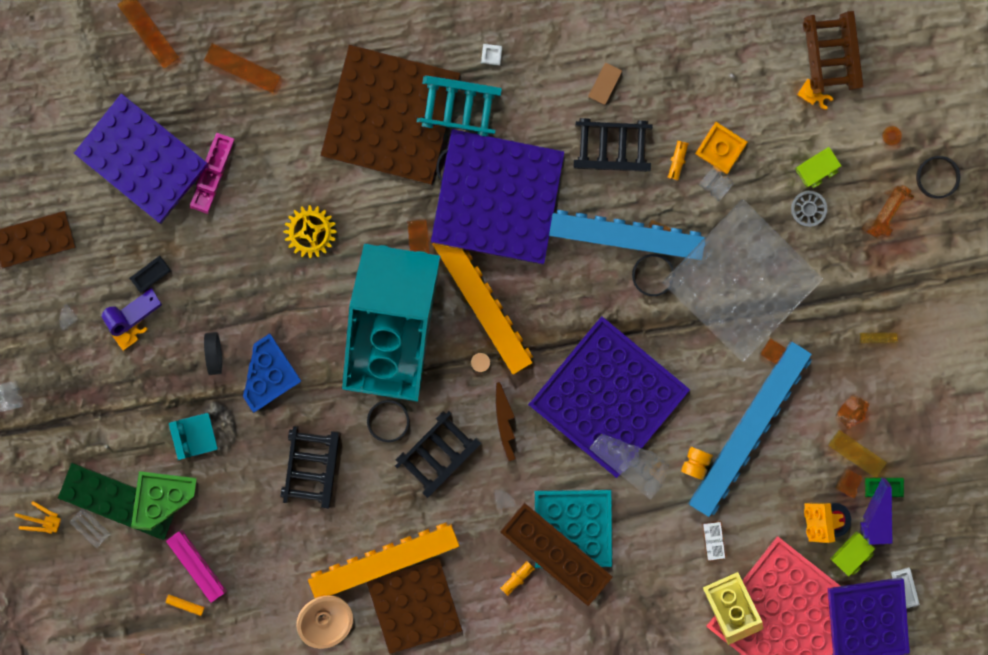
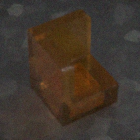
M845 468L835 489L855 499L858 493L856 490L862 480V476Z

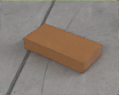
M605 62L588 98L605 106L622 70Z

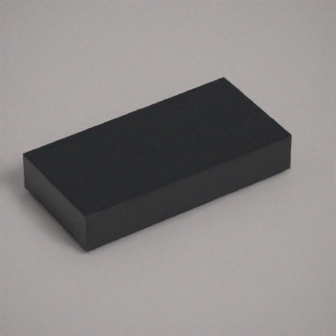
M159 255L129 279L142 294L172 270L161 255Z

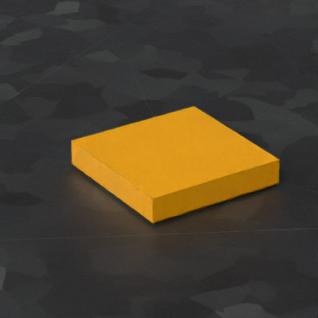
M715 122L695 155L727 175L748 142L718 122Z

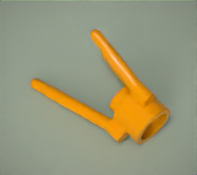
M34 501L31 502L32 505L50 516H45V519L41 520L18 513L15 514V517L43 524L42 527H45L19 526L20 530L52 534V532H58L61 518L57 517V513L51 512Z

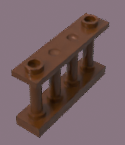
M854 11L842 13L839 15L840 18L836 20L816 21L815 15L804 18L803 30L806 32L811 70L810 86L813 94L824 92V86L847 84L849 91L864 87ZM841 28V38L818 41L817 29ZM837 46L844 48L845 56L843 58L820 59L819 48ZM840 65L846 67V77L823 79L822 67Z

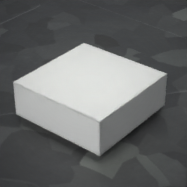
M483 44L481 64L500 66L502 46Z

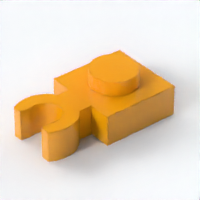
M810 79L805 81L797 96L811 105H814L817 101L820 108L824 110L828 107L823 104V100H833L830 95L813 94Z
M137 323L124 334L119 336L112 335V337L121 349L125 351L139 340L137 334L145 333L148 328L145 327L140 330L138 328L139 323Z

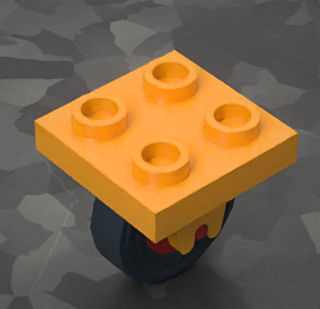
M804 503V516L807 523L806 534L809 542H835V537L845 535L849 530L851 515L844 505L840 503Z

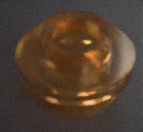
M895 126L887 127L882 133V139L887 145H896L902 138L901 131ZM891 132L895 134V138L893 140L889 139L888 137L889 133Z

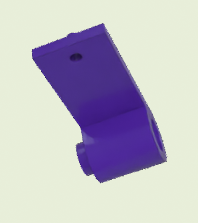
M150 288L122 310L117 307L106 308L101 317L113 336H119L162 306V303L154 290Z

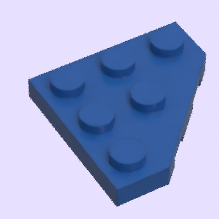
M271 333L253 345L243 398L253 413L302 382Z

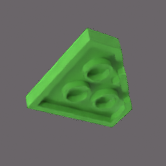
M139 471L131 528L151 531L193 500L196 478Z

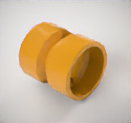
M690 446L687 453L689 461H684L681 472L704 480L707 473L705 466L710 465L714 455Z

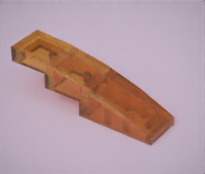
M122 0L117 4L163 68H166L179 58L138 0Z

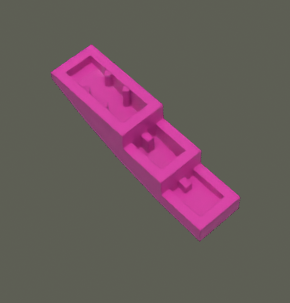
M216 133L205 160L209 165L200 175L190 208L206 214L209 213L229 159L234 138Z

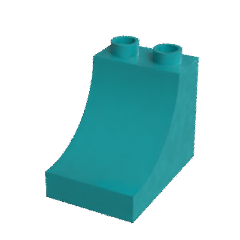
M364 244L349 305L343 390L418 401L437 287L440 255L428 254L423 251L415 252L395 249L385 245Z

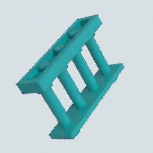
M423 76L422 84L427 85L429 92L425 118H417V122L422 123V127L433 128V125L475 131L480 136L495 134V130L488 129L492 99H495V96H501L502 88L433 76ZM439 87L446 88V92H448L443 121L432 120L436 90H439ZM458 90L465 91L466 95L462 124L451 123L455 93ZM476 93L483 94V98H485L481 127L470 126L473 99Z

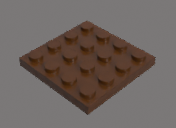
M440 558L407 567L366 582L389 654L463 631Z

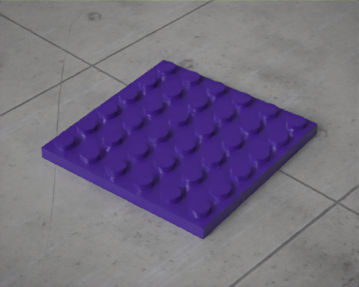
M452 129L430 243L543 265L564 151Z
M601 316L528 405L617 478L690 389Z

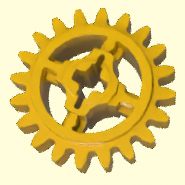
M311 205L308 206V211L303 206L301 207V213L294 210L296 216H288L291 223H285L289 227V230L283 231L289 234L285 241L292 242L288 246L289 248L296 247L294 250L295 254L301 250V257H304L306 253H308L309 258L313 257V253L320 257V251L325 254L327 253L326 246L333 247L329 241H336L331 236L337 233L336 230L331 229L336 223H329L332 216L325 217L326 210L319 213L320 207L318 206L314 211ZM309 216L319 218L324 224L314 225L310 221ZM302 219L303 228L295 233L296 226ZM308 225L311 229H315L312 236L313 239L310 235L306 234ZM326 231L324 240L318 245V235ZM307 239L311 244V248L302 246L298 240Z

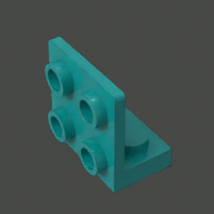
M209 413L168 423L178 460L218 449Z

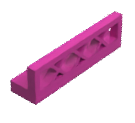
M183 529L166 541L211 603L227 592Z

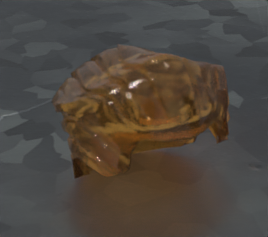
M853 394L839 408L836 417L840 419V422L847 429H850L865 420L869 402Z

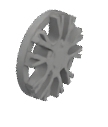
M804 191L794 198L791 205V214L795 221L802 226H816L826 217L827 203L819 193ZM808 194V201H804L802 195ZM812 195H816L814 201H810ZM820 198L823 204L817 206L815 202ZM798 199L803 202L802 205L797 202ZM795 205L800 206L801 210L795 211ZM817 208H824V211H817ZM802 212L803 215L797 218L796 215ZM815 213H819L822 217L817 220ZM804 216L808 219L807 223L801 221ZM810 216L813 217L814 223H811Z

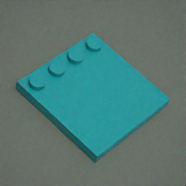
M611 490L534 491L535 512L601 567H612ZM535 562V568H542Z

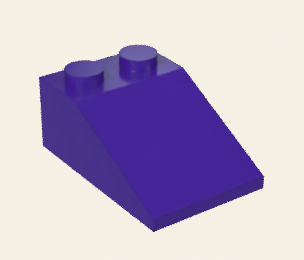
M881 478L863 515V522H860V532L869 545L893 544L892 487L886 478Z

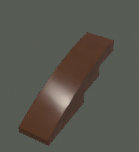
M497 382V423L507 459L512 461L516 457L509 440L514 439L515 435L508 420L515 416L501 383Z

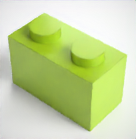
M827 147L794 169L806 188L809 186L815 188L823 183L821 180L823 177L828 175L830 178L837 174L841 164L830 147Z
M856 531L830 559L847 576L855 575L861 569L860 565L864 560L867 562L873 557L875 548L871 544L869 545L867 540Z

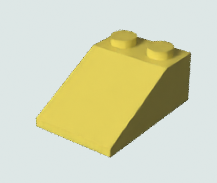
M738 572L703 587L728 645L763 630V622Z

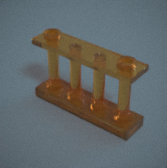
M904 185L887 189L884 194L889 196L878 216L874 220L865 222L861 229L876 239L888 237L893 231L889 227L891 225L889 222L903 202L914 198V195L910 194L912 191Z

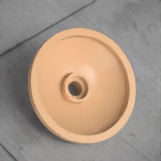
M330 595L321 596L311 600L302 608L297 618V632L301 640L308 646L318 649L329 648L340 643L349 634L353 624V614L351 608L343 599Z

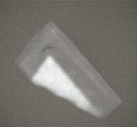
M601 434L589 448L650 500L662 487L669 464L656 453Z

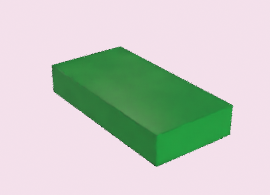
M865 478V497H873L881 478ZM886 478L892 487V497H904V478Z

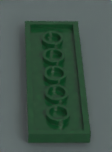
M72 462L58 499L131 527L137 488ZM175 513L151 531L136 530L165 540Z

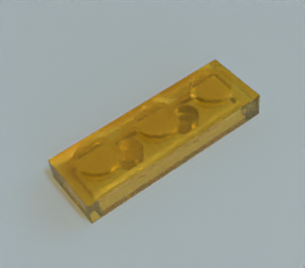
M840 430L836 432L828 444L829 447L875 478H877L887 463Z

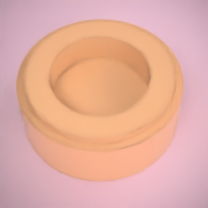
M477 353L471 359V366L477 372H484L490 366V359L484 353Z

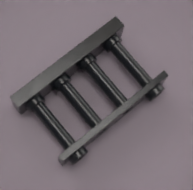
M579 118V121L575 122V127H581L580 157H578V160H574L573 169L650 172L651 163H647L645 159L646 130H652L653 125L648 124L649 121H637V124L591 122L589 118ZM589 127L600 128L599 157H597V161H591L587 157ZM608 128L619 129V149L616 162L608 161L607 158ZM627 129H639L638 155L635 162H628V159H626Z
M443 411L436 418L438 422L407 454L402 452L395 459L398 462L395 465L396 468L402 464L424 485L423 488L425 490L422 493L427 498L482 443L477 437L474 440L472 438L469 439L448 418L451 415L450 411L447 413ZM442 423L464 444L463 447L465 449L461 453L455 452L434 432ZM428 437L450 457L451 463L447 468L444 465L442 466L421 446ZM414 451L418 452L437 471L438 477L434 481L424 476L407 459Z
M293 426V430L290 429L288 434V441H291L286 483L285 487L282 486L280 498H283V503H288L289 497L316 500L318 503H322L321 508L329 509L340 432L331 431V435L328 434L327 436L299 433V426ZM301 440L324 443L326 446H329V451L325 455L295 451L296 442ZM294 459L321 462L323 465H327L326 473L317 474L294 471ZM296 478L319 481L321 484H324V489L320 493L290 489L291 480Z

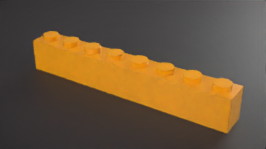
M432 243L511 373L515 374L530 365L533 355L528 348L524 349L521 345L523 339L518 331L514 333L511 329L512 321L508 315L503 316L500 311L503 309L498 299L494 300L491 293H493V290L488 282L484 284L480 277L483 274L478 266L474 268L470 261L473 258L468 250L463 251L460 248Z
M447 522L441 523L436 526V530L431 532L429 529L418 532L419 536L415 538L407 536L400 539L401 543L394 545L392 542L382 546L383 550L376 552L374 549L364 553L365 557L360 559L357 556L347 559V564L340 566V563L329 566V570L322 573V570L311 573L312 577L308 579L314 598L334 595L460 547L453 525H448Z

